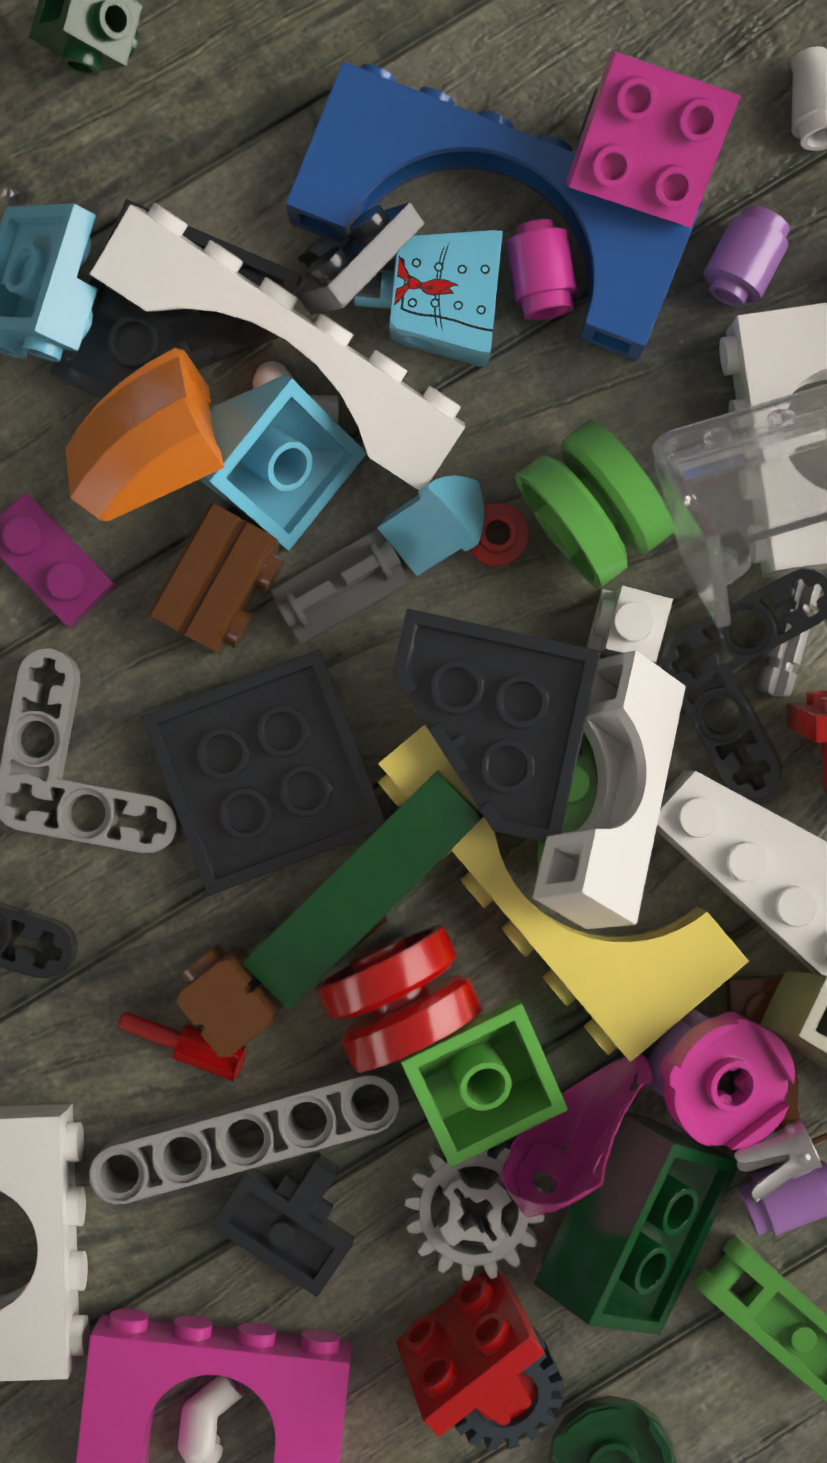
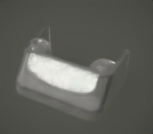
M827 384L670 430L658 437L653 444L652 450L656 475L666 508L673 521V531L685 571L718 628L731 625L726 585L733 583L749 570L751 566V552L748 543L827 520Z

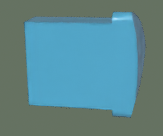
M452 475L438 478L421 488L419 495L387 515L377 529L389 541L416 576L461 548L464 551H469L478 545L484 523V504L480 484L477 480L464 476Z

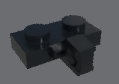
M410 202L386 210L381 205H376L360 215L351 224L349 229L352 233H349L341 243L324 234L298 257L300 263L303 262L309 269L308 271L312 278L296 293V296L311 315L345 307L425 224Z
M319 1152L299 1181L286 1173L279 1185H276L253 1168L246 1170L211 1224L212 1228L316 1297L320 1295L354 1242L353 1235L327 1219L334 1205L323 1198V1196L337 1177L336 1171L339 1165Z

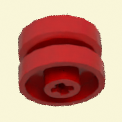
M436 925L405 938L400 937L380 945L357 957L348 966L330 975L314 988L328 1018L346 1020L371 1011L350 1025L340 1040L354 1071L364 1072L376 1069L404 1058L451 1034L481 1013L483 1006L469 977L449 976L427 984L448 970L457 956V952L444 925Z

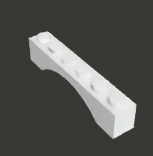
M153 203L149 212H146L142 208L133 205L129 206L90 275L145 311L157 312L177 309L217 311L253 322L287 340L313 361L339 391L358 425L368 457L418 490L429 484L465 428V423L455 417L461 409L460 405L431 386L427 388L423 395L402 382L407 370L379 351L375 350L370 359L364 357L347 345L353 337L352 333L321 313L316 322L313 323L293 309L299 299L298 297L267 277L264 278L259 287L238 273L243 261L217 243L210 240L203 250L182 236L188 224L163 207Z

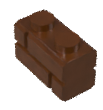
M209 502L147 614L221 655L226 644L236 648L244 638L253 620L254 615L245 610L256 590L260 589L267 593L283 567L284 559L277 556L281 547L280 542L267 532L242 520L222 507Z
M217 944L179 975L187 986L178 993L179 997L176 1003L194 1026L203 1025L204 1029L201 1035L219 1058L226 1056L229 1058L268 1027L281 1006V1002L242 964L250 956L242 946L233 947L225 953L221 946Z

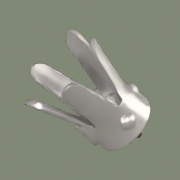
M798 1119L793 1123L787 1124L784 1128L772 1132L763 1139L764 1141L735 1152L737 1167L744 1172L784 1162L753 1186L751 1195L753 1202L756 1203L791 1178L796 1179L814 1169L822 1168L814 1145L827 1140V1133L810 1139L802 1121Z

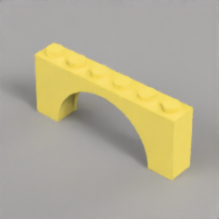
M425 725L378 763L387 773L378 783L398 807H401L439 770L478 809ZM484 817L442 858L445 859L453 852L469 871L460 879L469 892L484 909L495 901L510 919L501 929L525 957L536 950L549 965L551 970L542 978L561 1001L568 1006L577 999L587 1010L592 1019L584 1027L608 1056L619 1048L631 1062L749 962L711 915L697 906L683 917L668 925L652 931L624 936L587 933L554 920L534 906L515 885L499 852L495 831L491 829Z

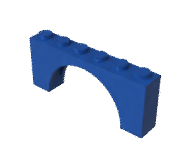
M343 61L286 202L290 224L319 236L327 234L341 243L349 233H352L349 228L360 215L377 205L385 196L398 187L430 173L456 169L482 170L509 177L529 187L550 203L562 216L578 243L585 264L588 284L587 311L579 339L638 361L646 347L702 203L699 205L690 228L570 188L565 183L576 153L572 152V147L564 140L549 134H539L537 138L513 129V124L500 114L485 110L475 114L455 106L451 97L437 89L422 87L417 91L397 83L395 77L381 67L372 64H362L359 68Z

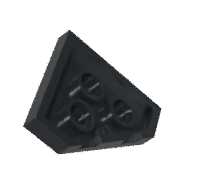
M126 199L106 246L130 205L142 208L146 212H149L150 209ZM187 226L182 236L203 250L208 242L212 240L243 261L238 273L259 287L264 278L267 277L296 296L302 284L300 273L193 227ZM92 276L89 285L97 288V292L91 308L93 318L90 329L81 340L78 351L63 350L60 362H54L50 374L61 382L103 399L121 381L146 363L173 348L185 350L197 370L275 340L278 338V335L253 322L217 311L196 309L145 311Z
M407 608L392 672L393 676L491 829L495 832L545 843L547 836L561 834L601 651Z

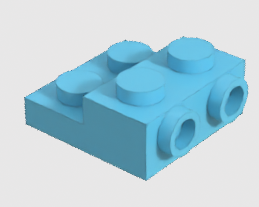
M76 204L6 206L0 224V353L23 360L26 359L29 353L48 361L60 362L63 350L78 351L81 340L88 333L92 323L93 314L91 308L97 292V288L76 278L79 268L84 264L90 252L91 239L89 236L95 220V214Z

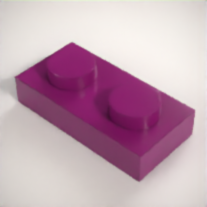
M25 492L0 516L1 559L67 627L73 629L117 586L28 493Z

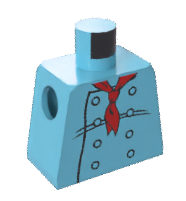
M488 230L412 236L397 252L395 271L380 269L355 295L354 306L391 309L390 341L396 344L475 366L488 367L503 231Z

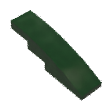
M437 770L242 964L290 1010L484 816Z

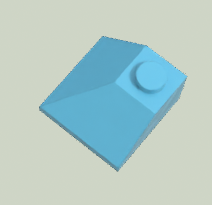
M283 375L213 406L210 412L216 443L222 453L224 468L200 480L261 530L278 539L281 546L289 551L365 457L367 452L292 378Z

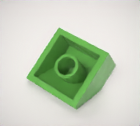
M519 998L468 1022L431 1045L399 1059L450 1168L568 1110Z

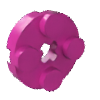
M724 1012L717 1017L699 1023L689 1030L680 1039L674 1050L667 1053L662 1059L659 1075L664 1083L665 1102L674 1121L697 1142L710 1146V1144L714 1146L726 1145L732 1150L750 1147L766 1138L778 1127L789 1107V1104L783 1100L788 1091V1080L794 1084L795 1068L788 1048L776 1034L761 1024L744 1018L740 1014ZM740 1068L741 1073L734 1079L738 1089L731 1095H728L723 1090L717 1091V1085L721 1076L728 1070L735 1071Z

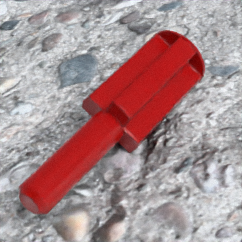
M127 1011L121 1014L118 1021L120 1030L174 1049L172 1059L231 1080L232 1082L239 1075L245 1062L246 1045L242 1046L229 1058L227 1056L219 1058L201 1035L203 1030L188 1024L183 1027L182 1031H178Z

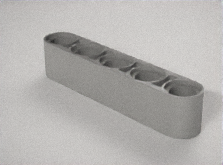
M385 1067L364 1072H356L352 1068L127 1131L111 1138L93 1160L89 1171L90 1184L95 1194L103 1201L115 1205L127 1204L373 1135L387 1129L396 1119L399 1110V1084L394 1075ZM374 1084L380 1086L386 1092L389 1101L383 1109L369 1113L361 1110L355 1104L353 1093L363 1085ZM302 1102L316 1103L324 1110L327 1121L317 1129L308 1130L302 1128L295 1122L292 1116V1109ZM243 1119L254 1121L261 1127L264 1133V1140L256 1146L247 1147L241 1145L234 1139L231 1125ZM177 1137H187L194 1140L201 1150L202 1159L190 1164L180 1162L171 1152V1140ZM119 1154L129 1156L138 1167L139 1178L125 1181L116 1177L110 1168V1157Z

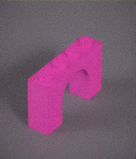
M117 1309L112 1311L110 1315L102 1314L90 1334L76 1463H149L156 1403L176 1384L201 1375H219L237 1380L259 1396L271 1415L275 1429L274 1463H339L352 1341H342L338 1334L320 1329L306 1330L302 1332L301 1336L278 1334L273 1326L255 1322L240 1324L238 1329L214 1327L211 1320L200 1316H180L175 1318L174 1322L150 1320L146 1312L136 1309Z

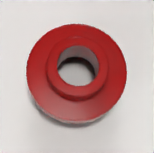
M490 503L484 505V523L478 545L469 550L470 553L479 562L492 567H502L515 562L523 554L529 539V530L525 518L517 509L508 504ZM493 523L503 524L509 531V540L502 545L491 544L485 536L486 528Z

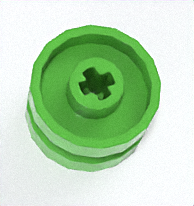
M589 419L563 439L561 448L565 465L554 458L542 454L518 472L515 480L527 505L552 543L585 580L597 589H600L628 567L624 545L634 551L646 554L672 535L675 530L664 501L634 457L603 425Z

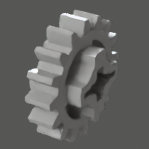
M505 1141L497 1147L495 1152L486 1150L450 1168L442 1152L432 1147L428 1154L433 1168L429 1171L425 1168L414 1167L412 1171V1180L421 1187V1190L407 1191L405 1193V1206L420 1212L414 1213L407 1218L406 1227L408 1233H425L418 1242V1253L423 1257L437 1250L439 1252L437 1261L438 1271L443 1274L451 1267L453 1262L461 1264L463 1280L470 1281L475 1266L484 1265L486 1273L490 1279L497 1277L496 1261L504 1258L516 1268L521 1264L516 1246L520 1243L525 1246L535 1247L537 1243L536 1235L528 1227V1223L544 1222V1214L528 1218L524 1216L517 1205L516 1214L509 1229L501 1217L502 1208L511 1201V1195L501 1177L503 1165L511 1152L510 1144ZM479 1166L491 1169V1171L484 1175L467 1173L463 1168ZM533 1181L537 1190L542 1192L539 1181ZM440 1184L448 1200L447 1206L438 1212L439 1217L434 1220L431 1213V1202L434 1192ZM460 1191L466 1198L470 1197L475 1203L484 1200L489 1223L482 1215L478 1216L473 1210L467 1211L464 1214ZM461 1240L482 1242L484 1245L466 1246L458 1243Z

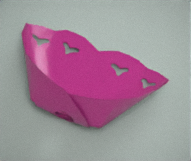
M640 1054L631 1062L624 1057L578 1082L562 1093L568 1108L567 1111L520 1133L510 1145L511 1152L503 1165L501 1177L505 1187L525 1217L531 1218L558 1210L583 1198L602 1185L605 1165L613 1138L617 1133L621 1120L635 1096L653 1082L651 1067L646 1057ZM638 1073L636 1083L639 1084V1087L636 1091H630L635 1075ZM559 1146H565L567 1151L562 1152ZM541 1171L550 1176L557 1183L556 1191L552 1193L538 1191L533 1183L534 1172Z

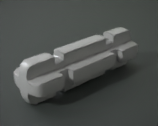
M802 579L792 583L795 594L784 602L783 608L781 607L776 611L775 616L779 632L782 633L792 628L783 619L785 615L798 608H804L809 614V610L816 607V601L821 591L819 584L807 587ZM809 630L764 654V658L768 659L767 665L760 668L755 685L758 692L778 699L788 698L792 694L797 674L792 672L793 667L800 665Z

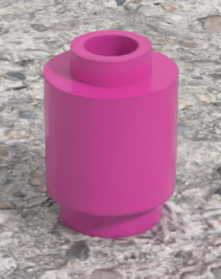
M549 219L533 220L519 225L516 228L517 235L511 237L505 243L515 304L522 306L524 319L545 320L570 313L574 310L572 297L578 293L568 231L563 228H554V222Z

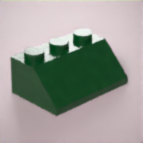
M626 1111L613 1138L605 1165L602 1185L570 1204L556 1237L549 1243L544 1252L543 1264L533 1284L588 1325L661 1335L738 1170L737 1160L719 1150L701 1144L695 1139L658 1121Z

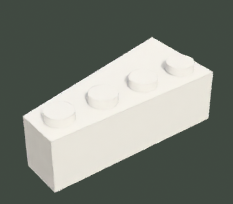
M683 771L663 793L656 831L813 974L827 976V842L697 771Z

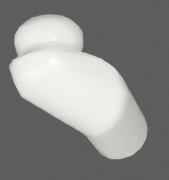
M218 1375L184 1403L181 1412L178 1450L186 1463H218L223 1453V1447L219 1445L220 1437L217 1435V1418L245 1396V1390L241 1382Z

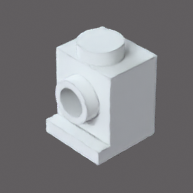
M623 585L616 592L602 589L586 648L599 650L601 655L608 657L637 650L655 663L673 599Z

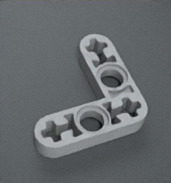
M51 648L38 649L29 653L21 662L18 670L0 764V820L6 826L19 831L139 853H155L168 848L177 839L180 831V820L174 805L168 800L155 795L63 779L80 688V671L76 662L68 654ZM50 660H56L55 670L65 674L63 686L55 685L50 689L47 705L52 706L61 705L59 717L43 711H26L28 700L42 704L44 684L34 681V674L36 669H47ZM35 721L46 723L54 733L52 750L41 758L30 756L24 751L21 744V736L24 729ZM26 784L32 785V796L52 801L57 800L56 788L64 789L65 793L57 807L58 827L50 825L55 812L34 810L28 812L26 820L20 818L21 808L11 804L13 793L24 792ZM83 795L97 797L105 808L104 821L94 831L80 829L74 824L71 809L73 804ZM118 799L128 802L122 814L142 816L147 815L150 806L157 808V819L167 822L166 832L154 834L152 841L147 842L143 840L144 830L138 827L123 825L120 826L121 838L113 837L111 833L119 819Z

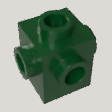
M39 0L29 38L62 56L61 63L69 70L86 76H97L100 71L127 66L128 59L134 53L138 43L137 25L143 5L135 0Z

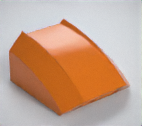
M173 348L146 363L121 381L97 403L79 425L66 446L70 498L97 519L111 521L224 468L222 453L216 443L209 403L212 401L209 386L185 350Z

